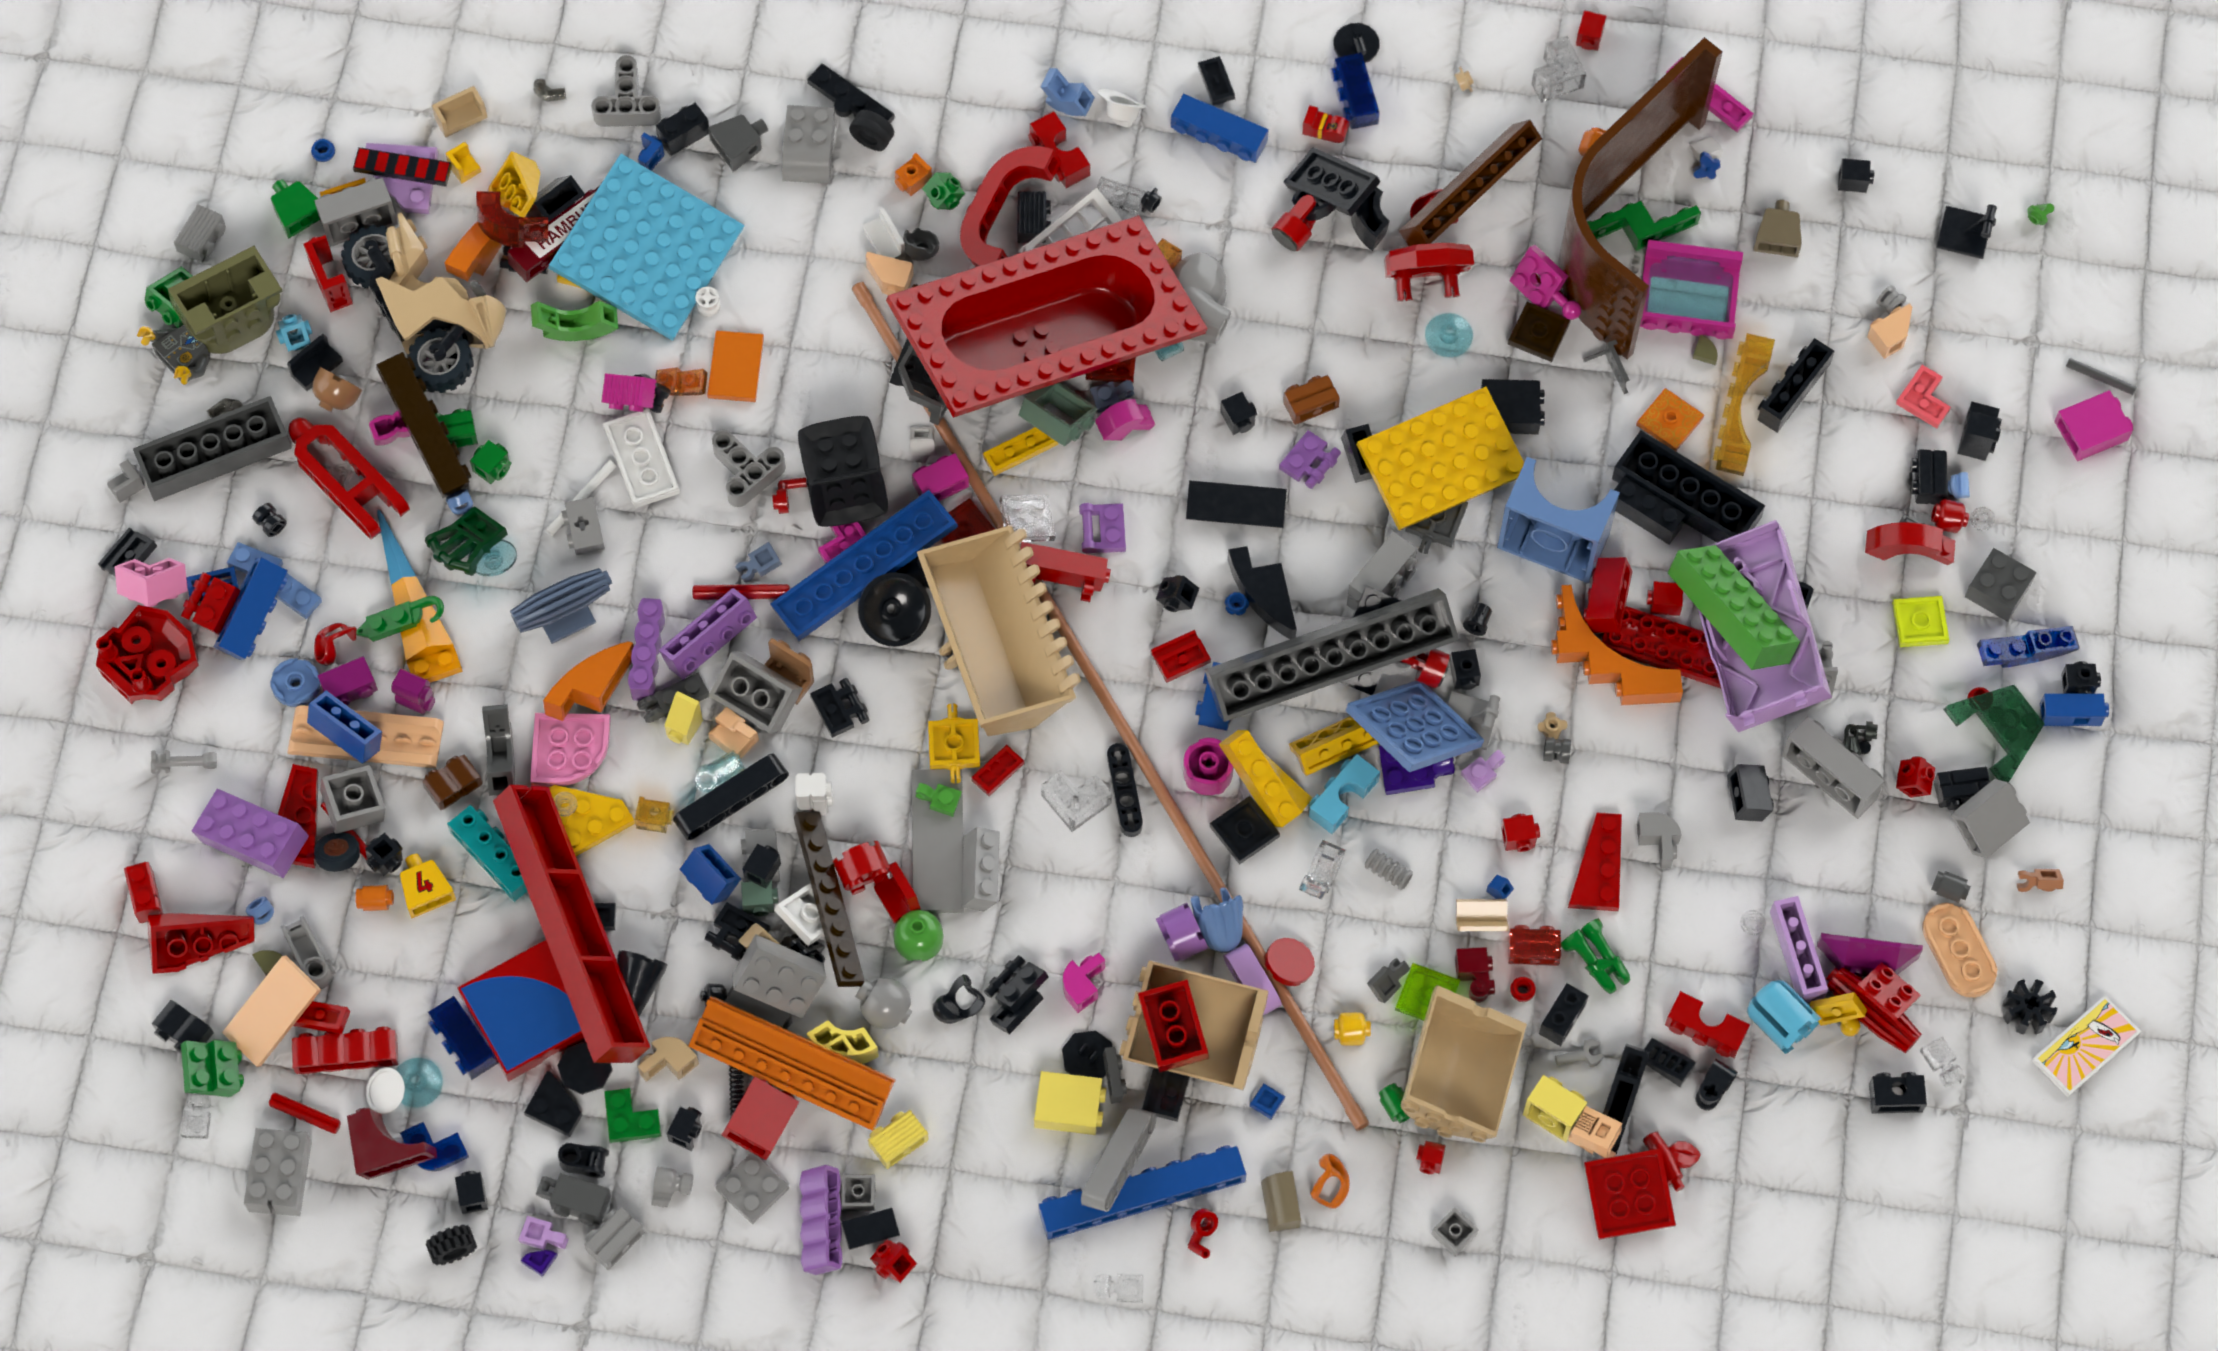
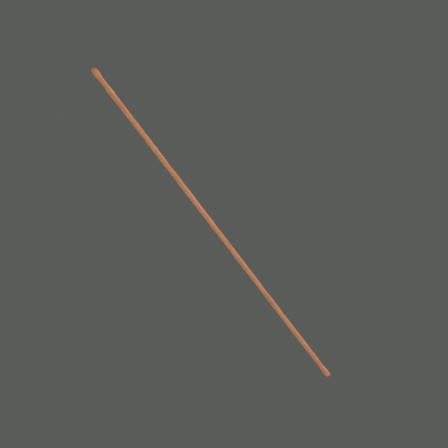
M859 282L852 287L854 295L867 312L897 362L902 347L876 306L874 298L865 283ZM924 407L925 411L930 417L931 412L928 411V408ZM943 417L939 425L934 424L951 454L955 453L969 476L970 486L996 529L1009 526ZM1036 579L1034 586L1040 582L1043 583L1042 580ZM1047 590L1039 597L1040 602L1052 601L1054 608L1048 613L1050 619L1059 620V634L1061 637L1066 638L1068 649L1218 899L1222 902L1220 888L1227 887ZM1243 916L1242 939L1245 944L1249 945L1276 990L1284 1009L1342 1103L1345 1113L1356 1131L1369 1125L1368 1119L1359 1104L1353 1099L1286 985L1277 982L1272 977L1273 974L1270 970H1267L1264 959L1266 952Z

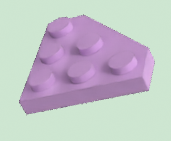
M366 143V149L437 160L438 156L437 147ZM373 175L376 179H379V178H382V177H383V176ZM383 177L389 195L399 203V206L405 213L429 214L433 184Z

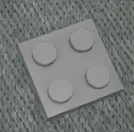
M751 1152L716 1186V1190L753 1225L789 1190V1185L764 1161Z

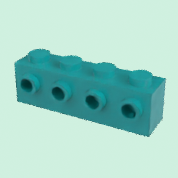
M469 805L447 823L449 831L515 902L528 891L512 849L503 840L505 838L503 833L496 826L492 828L487 823L489 819L480 809L476 811Z

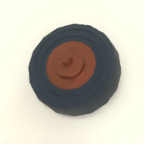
M330 833L317 841L314 847V856L320 868L332 872L344 871L357 863L360 857V847L356 838L349 833Z

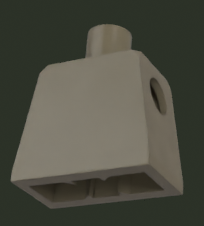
M1777 200L1775 202V209L1767 208L1765 210L1753 251L1798 258L1802 246L1800 214L1789 211L1790 203L1788 201Z

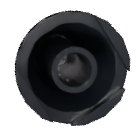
M619 950L617 963L637 1014L640 1017L664 975L668 964L657 959L653 961L641 954Z

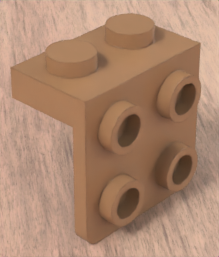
M771 638L768 642L770 658L764 665L803 688L795 703L798 705L814 683L811 660L801 652L797 654L791 650L786 642L782 640L776 641Z

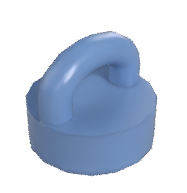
M461 489L446 498V502L454 514H465L473 507V501L466 489ZM467 503L466 507H464V508H461V509L456 508V507H458V506H461V505Z
M259 897L247 906L245 912L248 916L254 917L255 924L261 925L267 923L273 917L274 908L266 897Z

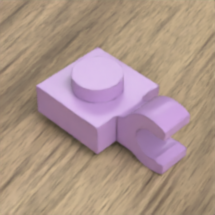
M1500 750L1494 752L1486 762L1480 756L1463 769L1461 775L1476 792H1479L1496 778L1497 774L1494 770L1505 762L1503 760L1505 756Z
M527 1216L519 1242L545 1250L547 1243L565 1249L569 1239L566 1238V1234L552 1231L553 1224L551 1222Z

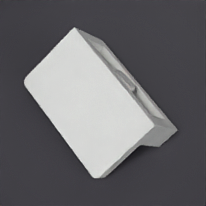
M882 207L879 209L880 218L863 225V231L877 254L901 260L906 257L905 243L886 210Z

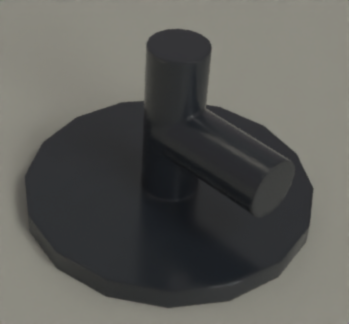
M1350 23L1343 26L1337 31L1333 41L1337 56L1350 64H1364L1371 61L1377 55L1380 48L1379 37L1376 31L1362 23Z

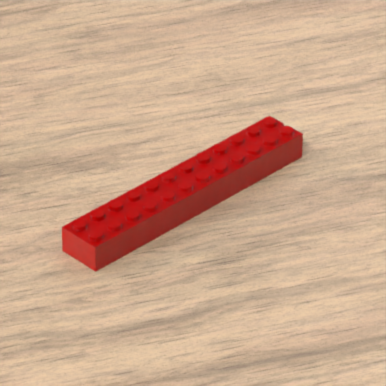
M510 784L493 800V803L593 1062L633 1063L650 1048V1044L550 789L545 786H530L528 788V785Z

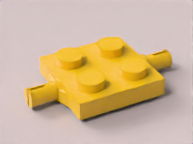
M948 704V718L928 721L930 769L950 770V782L955 784L956 775L958 784L961 782L960 769L980 767L978 719L960 718L957 711L958 705L953 704L952 712L951 704Z

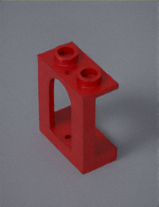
M326 235L313 237L308 242L303 243L311 270L330 313L353 304L344 275L340 274L328 279L322 265L334 261Z

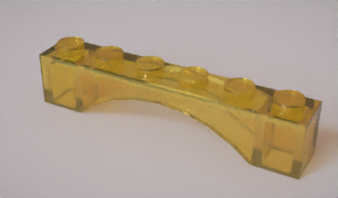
M1747 333L1745 341L1739 342L1737 355L1741 356L1740 363L1735 362L1732 376H1735L1736 380L1735 384L1730 383L1727 397L1731 398L1730 404L1725 403L1722 418H1726V424L1720 425L1717 439L1722 440L1721 446L1715 447L1712 459L1717 461L1715 470L1744 476L1751 443L1746 436L1742 424L1741 402L1748 388L1757 378L1768 371L1775 339Z

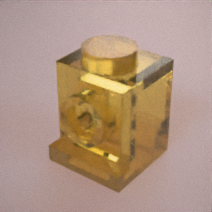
M639 796L634 819L636 828L666 833L667 827L672 825L674 810H671L670 803L648 800ZM651 812H655V813H658V814H657V815H651L650 813H651Z

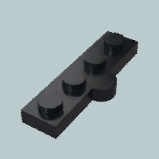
M823 63L807 79V83L834 102L835 113L840 117H847L851 113L855 117L859 111L869 110L879 114L889 123L895 119L893 112Z

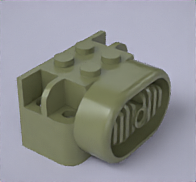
M255 246L168 289L172 307L189 334L197 341L202 342L207 347L209 353L214 354L231 352L264 335L273 324L274 307L279 304L280 293L283 292Z

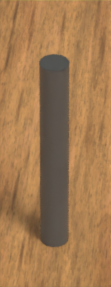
M2069 358L2066 367L2130 395H2133L2137 388L2130 383L2072 358Z

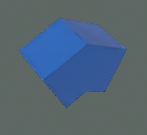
M1496 875L1487 886L1486 892L1495 899H1506L1514 888L1507 878Z

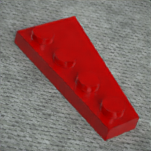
M296 764L292 765L277 815L298 823L309 835L292 864L315 869L314 847L317 835L318 770Z
M1596 813L1568 908L1619 911L1622 814Z

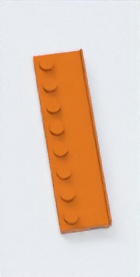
M711 996L707 1000V1006L702 1018L699 1019L688 1047L755 1076L760 1080L764 1079L773 1086L867 1129L875 1130L896 1079L716 997Z

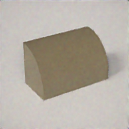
M1293 1171L1277 1173L1263 1179L1261 1186L1269 1232L1300 1228L1301 1216Z

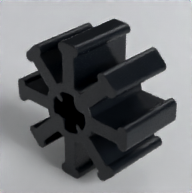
M2024 979L2018 981L2013 989V993L2009 990L2003 1001V1007H2009L2003 1017L2007 1024L2020 1017L2022 1019L2016 1029L2017 1033L2025 1034L2029 1026L2028 1021H2030L2035 1030L2034 1033L2039 1034L2044 1030L2047 1022L2050 1024L2056 1015L2057 1007H2049L2056 998L2055 992L2051 990L2043 996L2038 995L2044 984L2041 980L2036 979L2030 989L2032 992H2029ZM2028 1004L2033 1006L2032 1010L2027 1008Z

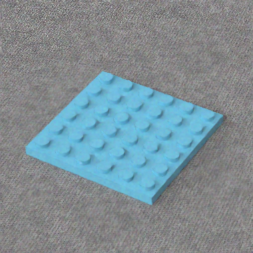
M620 154L550 262L548 269L608 304L617 307L620 311L673 341L696 305L695 296L697 291L709 285L745 225L627 156Z

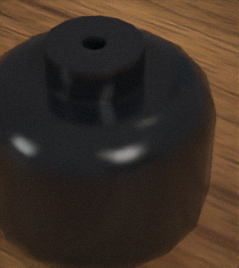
M709 983L704 987V991H701L700 999L705 1001V1006H707L706 1002L711 996L725 1001L727 999V990L722 984Z

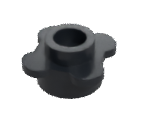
M1154 188L1151 192L1147 191L1142 197L1141 203L1143 208L1141 211L1143 213L1147 210L1152 213L1159 206L1162 197L1157 194V188Z

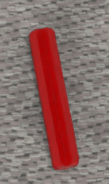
M273 1093L269 1099L270 1107L330 1133L336 1134L340 1129V1120L283 1095Z

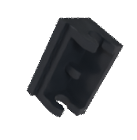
M892 1208L842 1222L849 1250L900 1236Z

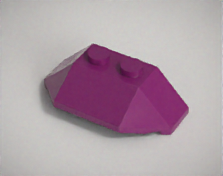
M1821 933L1817 942V947L1838 970L1844 967L1859 977L1867 976L1881 962L1898 975L1918 960L1923 950V945Z

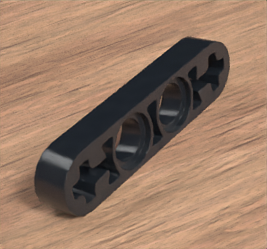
M1115 743L1108 748L1107 762L1120 829L1125 836L1135 837L1142 831L1143 820L1130 753L1124 744ZM1116 751H1119L1120 755H1122V766L1119 767L1117 758L1113 757ZM1125 773L1129 776L1130 780L1125 784H1120L1115 778L1118 774ZM1124 796H1130L1133 798L1134 803L1132 806L1125 807L1121 805L1120 799ZM1132 813L1133 823H1135L1134 829H1130V826L1127 825V814Z

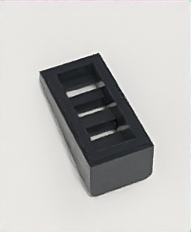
M1651 1038L1644 1050L1651 1053L1653 1048H1656L1658 1052L1653 1059L1648 1058L1646 1065L1681 1087L1694 1069L1696 1062ZM1662 1054H1665L1666 1058L1663 1060V1062L1661 1064L1658 1063L1657 1061L1660 1058V1056ZM1671 1059L1675 1062L1671 1068L1666 1067ZM1680 1064L1683 1068L1680 1073H1677L1675 1070Z

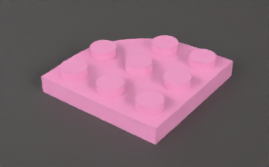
M535 713L531 786H567L580 782L594 773L603 762L609 747L610 714H567L564 721L547 716L545 713Z

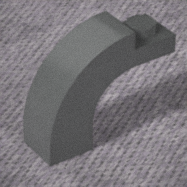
M508 704L482 707L487 748L486 775L489 796L499 795L510 784L515 785L514 748Z

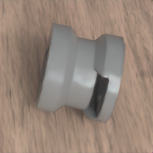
M1890 285L1881 293L1876 303L1879 306H1884L1887 309V313L1890 314L1892 310L1902 306L1907 297L1903 294H1898L1896 288Z

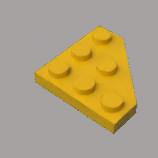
M558 785L549 787L575 856L582 854L635 824L634 818L620 799Z

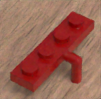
M312 1001L293 1026L342 1034L350 1015V1010L344 1006Z

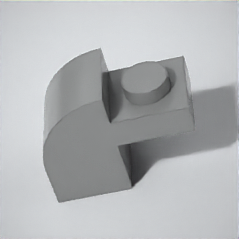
M1639 813L1637 819L1638 844L1659 845L1661 868H1671L1673 859H1677L1676 844H1679L1681 838V830L1678 824L1670 816L1663 813Z

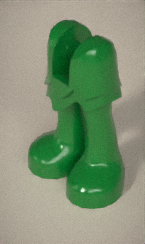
M1597 918L1584 925L1581 931L1578 929L1560 943V946L1566 952L1575 950L1586 962L1587 966L1585 969L1589 972V975L1607 993L1612 994L1617 989L1609 975L1613 973L1623 986L1630 982V975L1620 957L1615 956L1602 934L1603 924ZM1585 937L1593 943L1603 959H1598Z

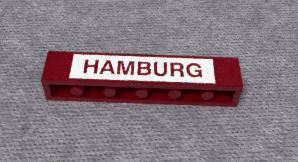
M600 186L594 190L587 191L578 202L573 203L539 230L535 229L530 232L522 242H517L510 247L508 251V264L526 283L549 267L550 262Z

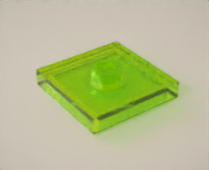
M1412 963L1395 1011L1424 1021L1433 989L1438 985L1456 993L1460 980Z

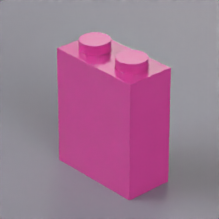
M2110 390L2060 410L2054 421L2077 462L2128 441L2133 432V424L2130 418L2124 415L2121 410L2120 401L2117 397L2113 396Z

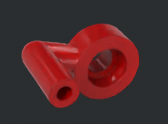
M806 477L780 480L778 482L777 495H772L774 510L778 509L779 514L789 513L787 489L807 487Z
M1203 1208L1197 1210L1191 1218V1228L1194 1233L1188 1243V1249L1204 1259L1210 1256V1250L1202 1246L1200 1242L1203 1236H1210L1216 1231L1218 1217L1215 1213Z

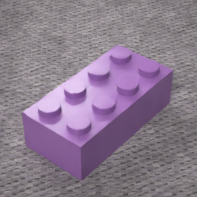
M218 788L191 830L202 843L281 878L285 877L309 837L298 823Z

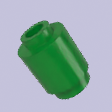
M1396 1083L1386 1086L1379 1092L1380 1102L1392 1122L1398 1121L1403 1123L1410 1119V1117L1401 1108L1404 1091Z

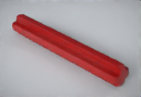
M788 584L694 585L692 596L695 600H718L734 588L747 599H777L790 590V586Z

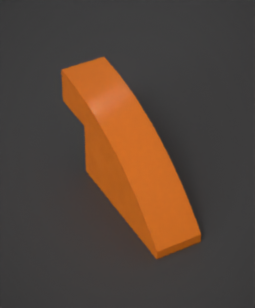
M497 208L485 214L467 231L445 261L446 271L466 281L470 279L473 272L483 276L506 240L507 232L512 230L518 218Z
M627 641L604 649L573 667L552 687L544 698L545 715L564 721L574 703L602 712L632 663L633 642Z

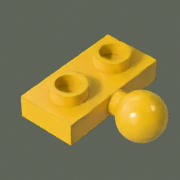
M1855 992L1811 1001L1809 1005L1822 1018L1818 1021L1821 1026L1841 1022V1032L1849 1037L1858 1034L1860 1022L1857 1018L1865 1017L1867 1011Z

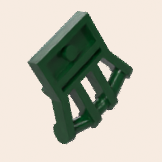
M474 506L452 525L427 535L425 543L428 548H431L433 558L439 563L443 562L448 570L464 571L466 575L473 576L477 570V564L483 555L491 553L490 549L506 537L508 533L505 527ZM448 539L440 546L441 541ZM466 540L464 544H462L459 548H457L453 553L449 555V553L452 550H454L457 546H459L462 542ZM472 552L467 562L460 561Z

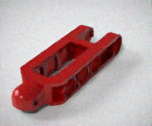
M300 417L290 422L288 432L295 444L294 455L297 458L299 467L369 539H373L380 534L381 529L362 506L376 495L388 507L391 506L400 517L410 510L408 503L401 494L333 425H313L309 420ZM316 439L320 444L332 445L339 452L343 461L346 460L354 468L355 473L358 476L361 475L364 479L347 492L309 453L307 446Z

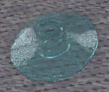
M1446 313L1434 317L1428 323L1425 331V340L1434 353L1443 357H1456L1465 353L1471 346L1473 331L1468 321L1463 317ZM1445 330H1452L1454 332L1450 334L1447 333Z
M506 540L499 541L490 549L491 553L483 555L477 564L475 573L481 576H496L508 571L517 559L514 545Z
M412 1058L404 1061L396 1068V1071L402 1076L405 1085L404 1097L401 1101L403 1105L413 1108L424 1107L432 1103L439 1096L443 1086V1078L439 1068L430 1060ZM415 1076L420 1077L418 1083H412L411 1079Z

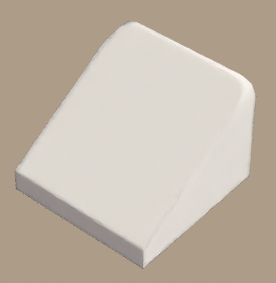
M1712 137L1690 144V148L1699 165H1701L1700 154L1702 152L1709 153L1713 159H1718L1722 156V147Z
M934 427L910 428V454L912 456L935 454Z

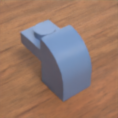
M1057 68L1049 69L1040 86L1048 96L1045 102L1053 109L1070 116H1086L1095 99L1084 83H1069Z

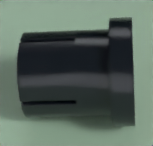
M1476 603L1469 617L1465 618L1463 622L1464 629L1476 636L1485 635L1492 609L1483 603Z

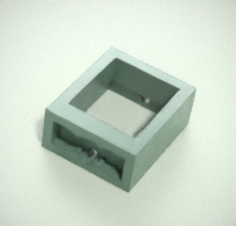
M1059 382L1028 394L1023 400L1018 415L1065 447L1072 440L1076 441L1083 431H1089L1096 420L1094 415L1097 408ZM1049 402L1076 421L1069 425L1043 406Z

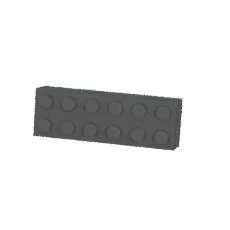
M268 396L135 447L133 451L154 501L282 453L292 449L272 397Z

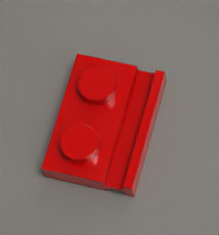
M1195 630L1151 649L1150 653L1154 657L1155 663L1166 683L1211 663V658Z

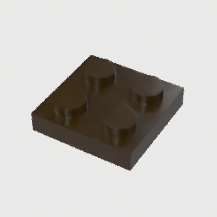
M1526 302L1508 340V345L1552 362L1571 320Z

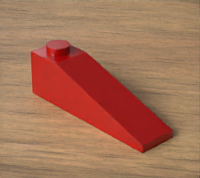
M182 913L147 915L152 974L179 972L187 969L186 966L199 961L202 963L209 960V957L221 952L227 953L255 942L253 916Z

